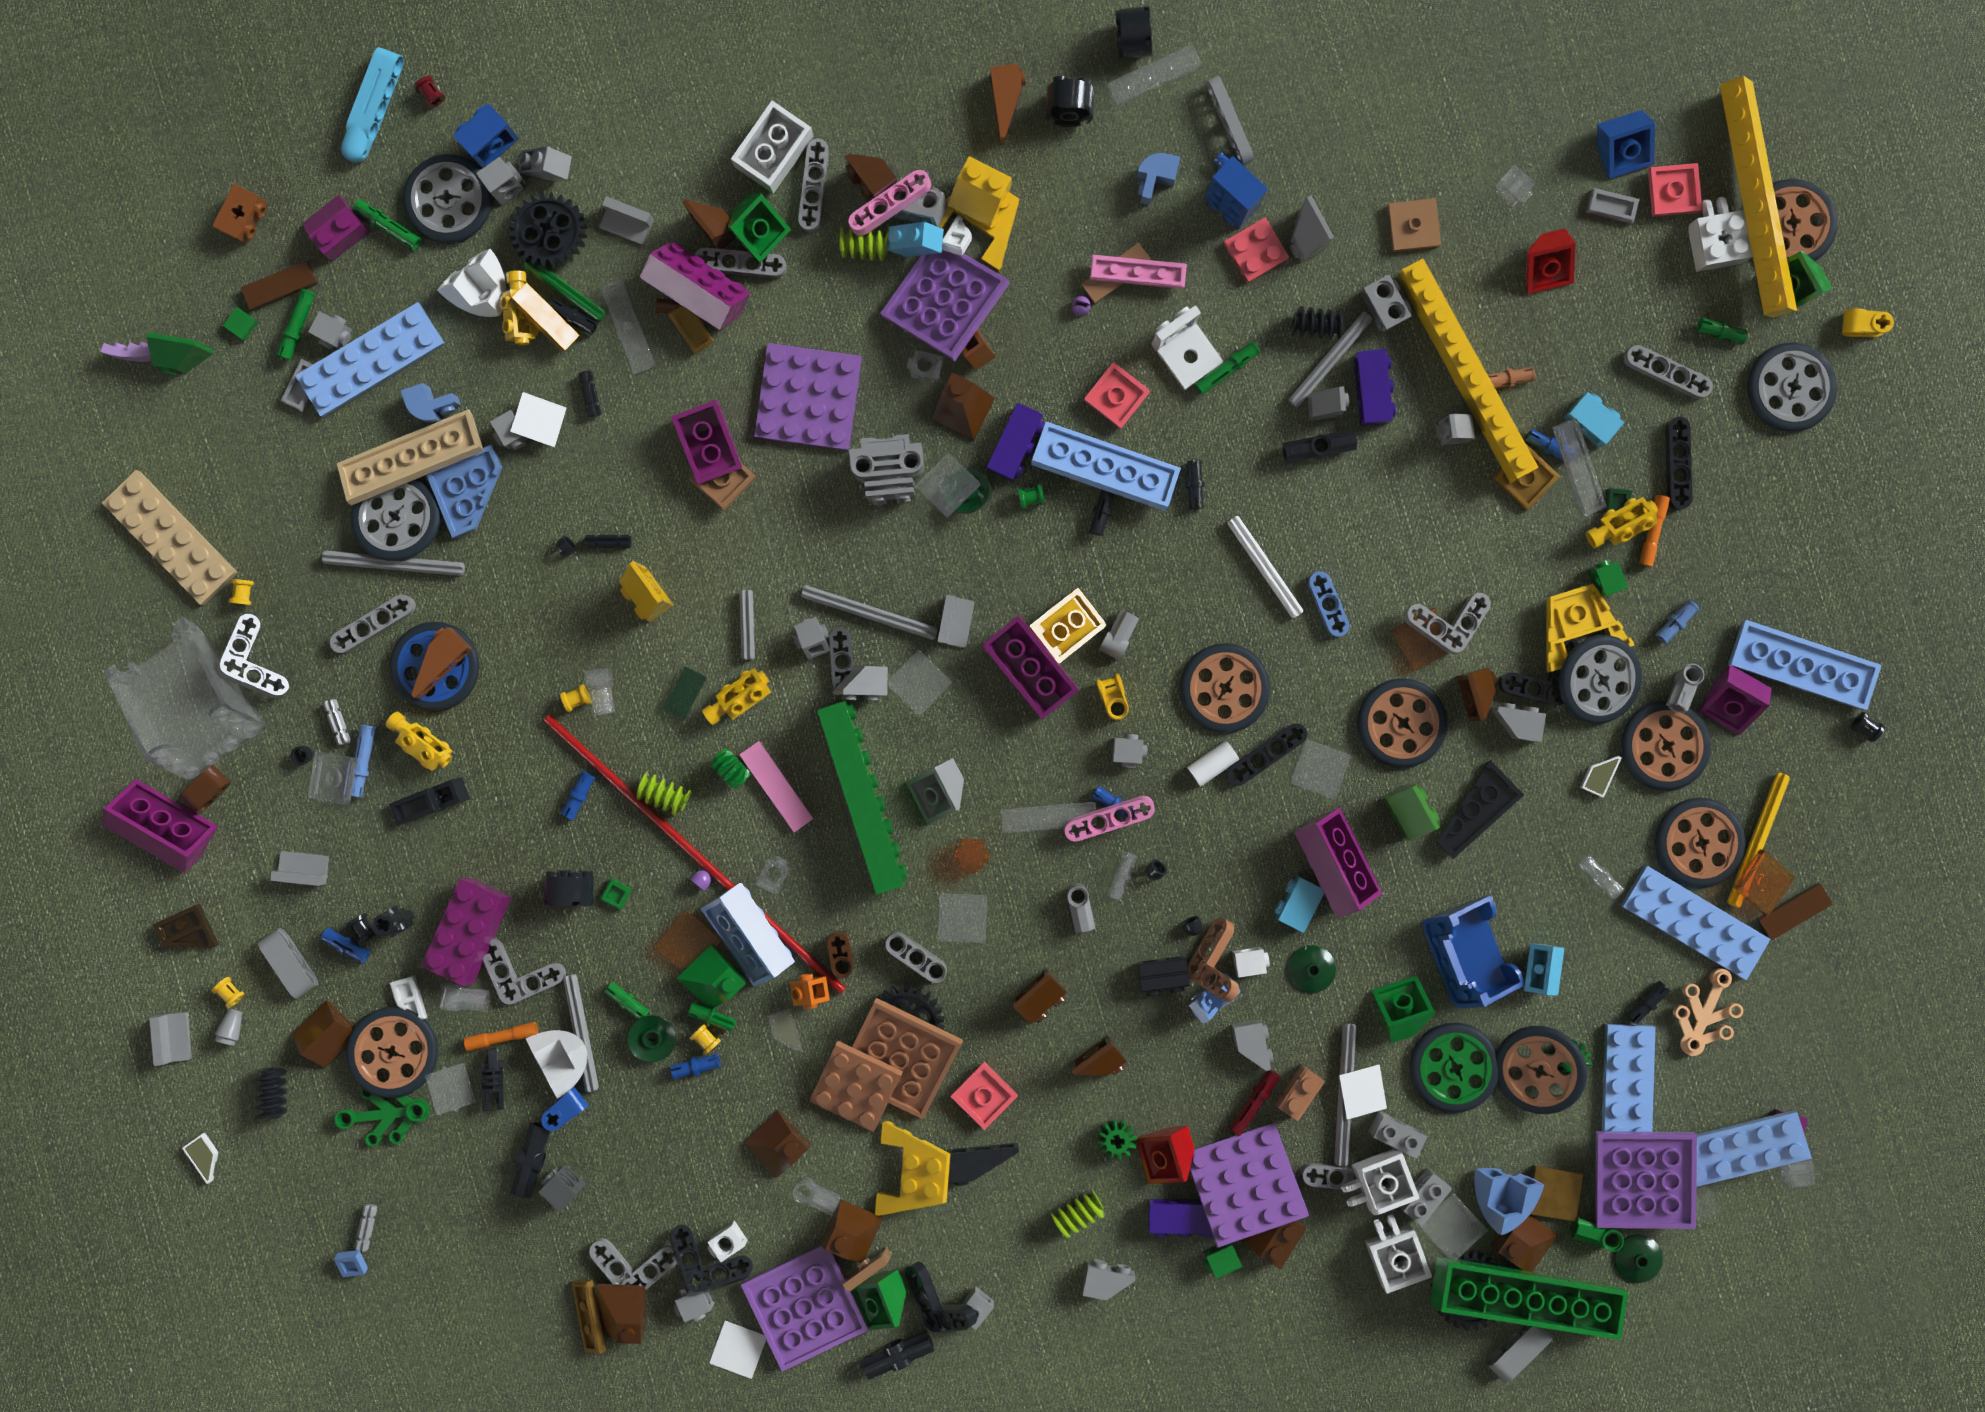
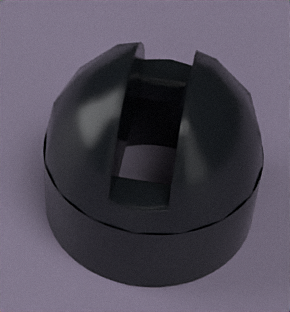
M565 535L556 543V551L562 550L560 552L561 556H569L577 550L574 542Z
M297 746L291 752V759L297 765L307 764L313 758V751L308 746Z
M1154 859L1148 864L1146 873L1149 879L1156 881L1160 880L1167 873V868L1161 861Z
M1192 916L1182 922V926L1187 934L1196 936L1201 933L1202 922L1199 916Z

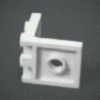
M1196 305L1191 309L1188 306L1183 308L1176 314L1177 317L1173 322L1169 323L1167 320L1157 327V332L1154 333L1155 337L1151 344L1184 391L1224 362L1196 324L1201 314ZM1185 352H1194L1197 360L1194 363H1187L1184 360Z

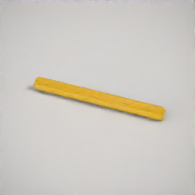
M1776 773L1728 897L1727 903L1731 906L1740 908L1790 780V777L1786 774Z

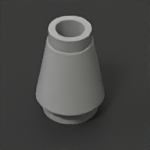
M228 1009L215 1032V1035H217L215 1041L235 1045L236 1040H239L243 1012Z

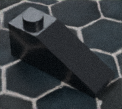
M1018 1143L947 1149V1152L950 1153L949 1183H955V1186L968 1185L969 1181L976 1180L1019 1153Z

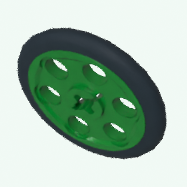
M1457 1022L1445 1023L1434 1027L1421 1037L1411 1055L1410 1077L1415 1090L1426 1103L1440 1111L1460 1113L1475 1109L1489 1098L1498 1083L1496 1048L1483 1032L1471 1025ZM1456 1037L1461 1038L1462 1047L1459 1050H1452L1450 1047L1451 1040ZM1433 1048H1438L1441 1051V1057L1436 1061H1432L1429 1058V1052ZM1474 1051L1482 1053V1060L1477 1064L1470 1061V1055ZM1451 1060L1457 1065H1461L1458 1067L1459 1076L1455 1072L1449 1071L1452 1068ZM1431 1072L1439 1074L1440 1079L1437 1084L1431 1085L1428 1083L1427 1077ZM1472 1075L1480 1076L1481 1082L1479 1086H1469L1468 1080ZM1452 1085L1458 1086L1460 1091L1459 1095L1455 1098H1450L1447 1095V1090Z

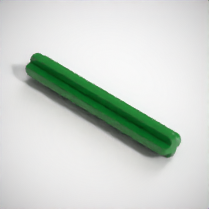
M532 259L525 263L524 268L526 271L594 321L600 322L604 318L605 311L549 269L546 268L544 270L541 263L536 268L533 267Z

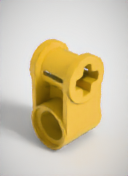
M1858 308L1846 309L1843 313L1842 335L1847 337L1877 338L1893 328L1894 319L1888 312L1869 311Z
M1119 673L1115 674V677L1102 681L1097 679V688L1108 717L1115 721L1123 719L1129 709ZM1120 703L1124 708L1123 714L1120 716L1112 714L1111 705Z

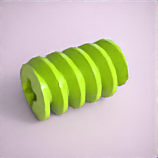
M841 227L839 250L842 258H846L848 252H850L851 258L855 259L859 252L862 260L869 253L871 261H874L878 254L880 261L883 262L888 253L889 231H887L885 238H883L881 230H878L875 237H873L872 231L867 233L866 236L854 235L851 228L845 234L843 227Z
M647 771L638 786L637 800H642L646 796V804H651L654 801L655 808H659L663 804V811L668 812L672 808L673 816H676L680 811L682 812L692 790H689L684 795L682 794L683 786H680L675 791L674 782H671L666 787L665 778L657 783V775L654 774L648 779Z
M1091 1189V1198L1085 1193L1082 1194L1084 1202L1081 1203L1075 1198L1074 1208L1067 1203V1212L1058 1208V1217L1051 1213L1055 1224L1066 1238H1071L1070 1229L1076 1234L1079 1233L1078 1225L1086 1229L1088 1227L1087 1220L1092 1224L1096 1223L1095 1215L1100 1219L1104 1218V1208L1093 1189Z

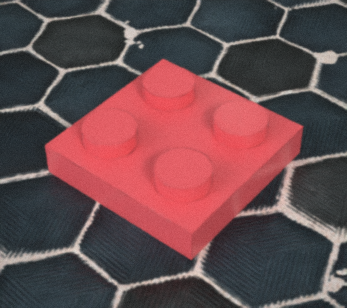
M1698 163L1650 167L1648 169L1652 217L1699 213L1702 211Z
M1266 217L1224 241L1225 247L1247 284L1289 259L1288 254Z
M1113 362L1084 398V401L1121 430L1151 391Z
M983 1061L950 1097L985 1130L1018 1097V1094Z

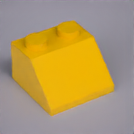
M969 156L958 176L948 207L990 228L1012 186V178Z

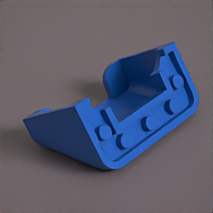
M1491 895L1482 896L1425 919L1422 924L1424 934L1449 998L1458 1008L1485 1007L1525 985L1521 970L1514 964L1504 963L1488 920L1496 915V905Z

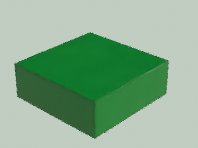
M236 307L223 326L245 341L258 324V321Z
M611 878L600 900L621 911L633 889Z

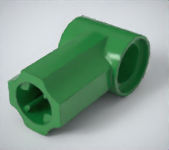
M1577 1217L1576 1222L1573 1221L1571 1237L1604 1247L1610 1252L1620 1250L1624 1244L1623 1236L1615 1228H1597L1595 1222ZM1613 1233L1614 1238L1610 1242H1605L1606 1236Z

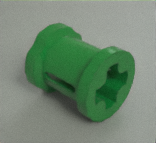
M1041 484L1025 490L1018 489L1022 509L1039 503L1045 505Z

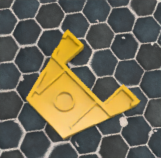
M1008 192L990 228L948 207L947 204L939 228L943 229L951 216L956 214L994 239L982 256L981 261L1000 272L1018 208L1019 198ZM951 196L946 199L947 203H949Z
M1594 584L1547 598V672L1562 668V664L1567 657L1564 641L1604 629L1606 635L1618 637L1628 643L1630 647L1634 646V642L1626 636L1622 630L1624 627L1619 621L1615 620L1609 611L1610 607Z
M890 1121L882 1122L881 1144L899 1146L904 1149L900 1195L884 1192L877 1193L875 1215L880 1216L947 1202L950 1153L926 1140H920L913 1136L911 1132L894 1126V1123Z

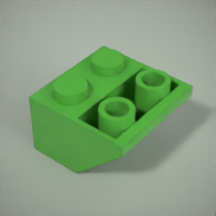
M1405 784L1382 797L1404 839L1412 840L1440 828L1437 823L1440 820L1439 816L1433 808L1430 809L1427 805L1426 800L1428 797L1422 787L1418 788L1417 785Z

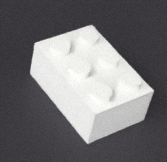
M771 101L732 156L731 161L736 169L774 194L814 137L812 128L774 101Z

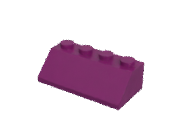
M1020 615L1016 616L982 644L983 648L1042 720L1080 690Z
M137 779L130 783L103 810L102 826L183 873H186L201 858L218 827Z

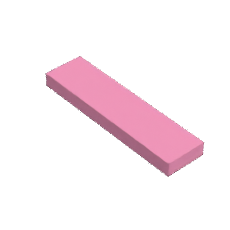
M1092 255L1089 280L1184 289L1187 264Z
M760 741L740 754L742 760L793 832H796L814 819Z

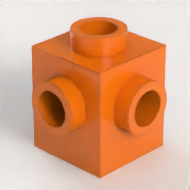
M809 973L799 975V980L789 982L793 1006H803L804 1009H812L818 1007V1003L830 1000L826 977H813V974Z

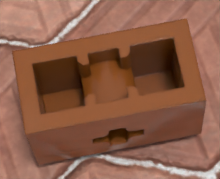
M233 183L212 226L247 245L248 241L255 235L259 219L266 213L268 202Z

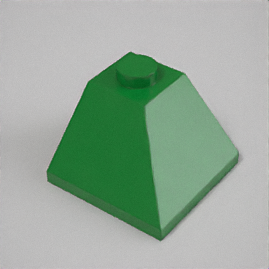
M749 193L733 210L728 225L731 232L758 263H761L791 231L790 227L765 197L758 193Z
M1802 250L1787 258L1796 307L1832 289L1822 268Z
M147 332L146 338L152 365L160 368L163 374L176 376V372L186 374L213 355V349L195 340Z
M709 944L676 977L710 1009L729 1001L746 984L744 974L712 944Z
M1417 975L1372 990L1382 1025L1391 1043L1414 1036L1435 1015V1011Z
M898 1270L882 1271L872 1275L851 1290L869 1330L889 1329L899 1326L906 1290Z

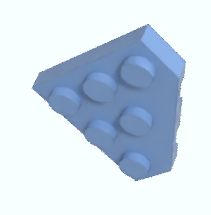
M493 445L484 447L483 452L427 474L451 537L454 539L477 530L501 473L502 465Z

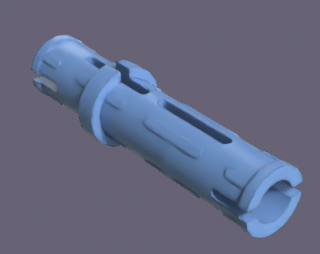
M360 724L352 769L349 770L351 776L347 795L363 797L366 776H369L367 770L376 727Z

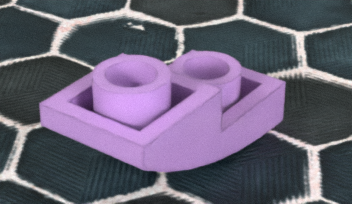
M141 341L139 345L129 342L128 347L114 342L113 346L104 343L100 351L109 356L127 361H151L148 344Z

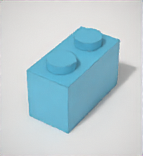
M926 222L890 226L887 250L904 257L941 253L944 229Z
M1589 392L1580 396L1563 417L1598 448L1606 445L1625 423L1620 419L1621 416L1618 412L1605 407L1600 397Z
M1296 876L1295 880L1291 879L1287 884L1285 891L1288 893L1284 901L1280 900L1274 912L1277 913L1276 919L1304 933L1324 895V891L1322 888Z
M1530 943L1524 991L1543 995H1558L1564 948Z

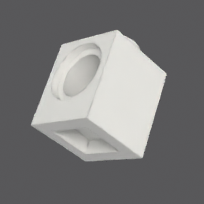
M1261 947L1232 951L1235 975L1237 977L1267 973L1266 967L1270 966L1269 956L1267 952L1264 953Z
M734 1220L710 1237L707 1242L709 1244L708 1250L714 1258H718L722 1262L745 1247L748 1240ZM720 1239H729L732 1246L723 1247Z

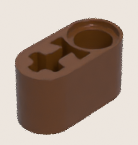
M212 765L185 788L180 797L196 814H199L207 809L231 785V782Z
M839 930L829 937L827 946L832 973L838 978H846L854 969V958L850 936L845 931ZM838 936L840 940H845L841 949L842 953L847 952V954H840L835 957L834 954L839 953V947L837 944H833ZM839 960L847 961L849 970L846 972L839 971L836 966Z

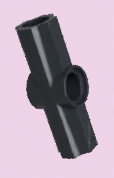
M1354 429L1284 442L1282 443L1283 456L1287 464L1357 450L1356 434ZM1315 441L1324 443V452H1319L1315 449Z
M394 906L375 917L371 928L375 934L389 935L392 938L411 927L415 915L411 910L398 909L397 906Z
M531 1122L529 1124L524 1146L521 1147L516 1160L517 1171L511 1193L520 1198L532 1197L538 1174H540L545 1162L546 1153L544 1151L550 1131L546 1130L540 1122Z
M925 1330L905 1340L896 1339L891 1341L882 1350L861 1358L860 1362L865 1376L870 1380L890 1370L899 1371L904 1369L913 1360L934 1352L935 1348L930 1334Z

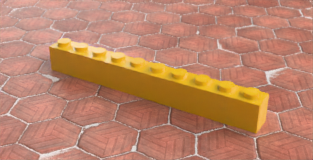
M1741 76L1720 84V90L1763 313L1768 317L1776 318L1797 312L1754 86L1751 80Z
M1421 259L1402 269L1397 276L1402 288L1510 484L1539 468L1426 262L1424 259Z

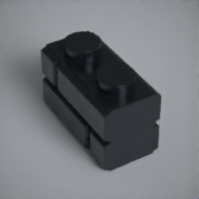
M1185 956L1137 962L1140 989L1142 993L1146 992L1147 996L1160 995L1161 990L1170 989L1171 993L1185 991L1184 987L1190 986Z

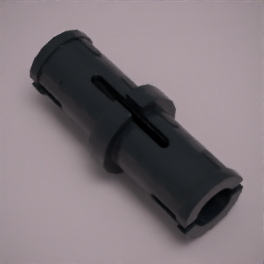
M557 299L550 305L571 327L575 326L590 336L595 332L598 322L580 313L579 309L568 307Z
M1193 460L1187 461L1188 482H1186V488H1189V509L1196 508L1195 499H1197L1198 509H1203V487H1205V482L1202 481V460H1196V470H1194Z
M1101 489L1097 506L1093 508L1094 516L1089 533L1097 536L1104 535L1103 532L1107 518L1112 513L1110 508L1114 493Z
M1658 981L1645 996L1642 995L1639 998L1640 1001L1626 1016L1629 1019L1631 1018L1635 1025H1638L1651 1010L1655 1011L1657 1009L1656 1005L1671 992L1668 987L1665 988L1666 985Z

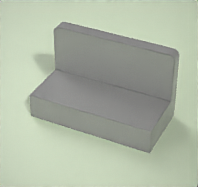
M606 196L602 204L606 211L600 228L632 242L644 245L654 221L651 214Z
M946 595L938 643L963 648L967 646L974 601Z
M281 851L278 870L271 871L270 881L314 886L324 885L327 880L329 856Z
M187 1012L161 1014L149 1018L154 1066L190 1060L192 1058Z

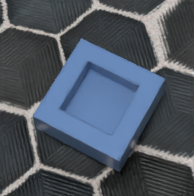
M360 1250L340 1252L334 1258L342 1277L365 1275L368 1269Z

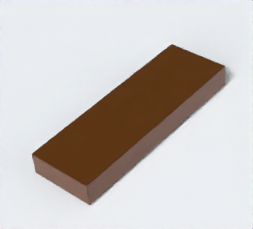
M303 261L241 287L249 309L254 311L298 293L301 288L307 289L318 283L309 262Z
M1817 883L1756 920L1766 937L1772 941L1830 907L1833 903L1822 885Z

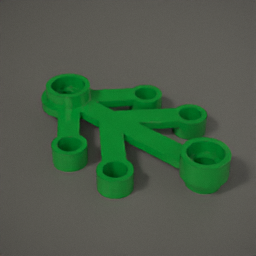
M361 1088V1097L369 1099L380 1110L354 1112L352 1109L346 1108L335 1115L334 1121L338 1128L348 1129L355 1122L382 1119L374 1131L365 1137L366 1144L370 1147H375L381 1142L382 1135L396 1118L406 1117L401 1125L389 1134L390 1142L399 1144L405 1139V1133L414 1122L419 1123L427 1119L430 1114V1106L424 1099H411L408 1095L395 1098L404 1106L396 1108L383 1097L373 1094L367 1095L365 1090ZM416 1106L421 1107V1114L415 1112ZM345 1114L350 1115V1122L345 1121ZM395 1132L400 1134V1140L394 1138ZM371 1135L376 1136V1138H377V1142H376V1143L371 1142V1140H370V1136H371Z

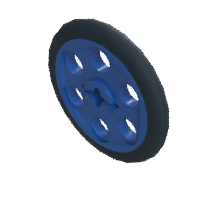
M432 621L412 627L400 637L390 656L389 670L396 691L406 702L424 711L437 712L459 705L469 696L477 682L480 664L473 642L463 631L444 622ZM441 628H453L473 650L463 658L461 665L455 666L434 686L435 693L432 696L428 697L425 695L422 699L414 698L411 694L417 677L414 680H409L406 677V670L414 667L419 674L428 646L434 640L433 635ZM415 644H420L423 648V653L419 657H414L411 653V648ZM449 676H455L458 680V685L454 689H449L446 686V680Z

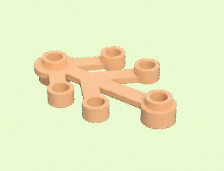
M1716 968L1711 971L1709 979L1713 986L1703 1008L1698 997L1700 993L1699 987L1692 983H1687L1683 986V994L1688 998L1697 1021L1693 1029L1688 1020L1690 1010L1683 1005H1677L1673 1009V1015L1678 1019L1684 1034L1680 1040L1681 1049L1690 1056L1701 1054L1705 1044L1721 1038L1729 1040L1733 1037L1734 1031L1728 1025L1722 1024L1717 1027V1030L1703 1034L1706 1026L1729 1017L1739 1018L1743 1014V1007L1737 1003H1730L1726 1008L1713 1012L1723 988L1728 987L1732 981L1730 972L1725 969ZM1724 974L1726 980L1721 983L1719 978ZM1693 986L1694 993L1689 995L1688 989ZM1734 1006L1738 1008L1736 1014H1732L1731 1011ZM1683 1008L1685 1013L1680 1017L1678 1011ZM1724 1028L1728 1029V1034L1726 1036L1722 1035V1030ZM1696 1040V1047L1691 1048V1041Z

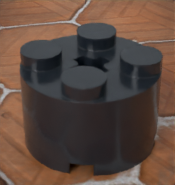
M1150 7L1125 8L1115 11L1118 28L1117 47L1119 49V58L1128 59L1153 56Z
M1064 76L1053 77V82L1047 86L1046 119L1049 121L1051 118L1054 120L1055 125L1062 127L1081 126L1082 121L1087 120V124L1092 121L1094 88L1091 85V80L1085 77L1078 79H1067Z
M546 871L544 905L572 907L580 904V906H592L593 871Z

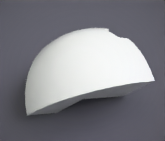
M488 249L469 259L468 264L460 271H454L437 290L448 301L466 312L478 316L496 317L500 316L503 311L500 306L501 294L506 292V282L498 259L492 250Z
M560 1030L541 1032L526 1038L533 1055L558 1099L578 1082L587 1064L585 1044L578 1036Z

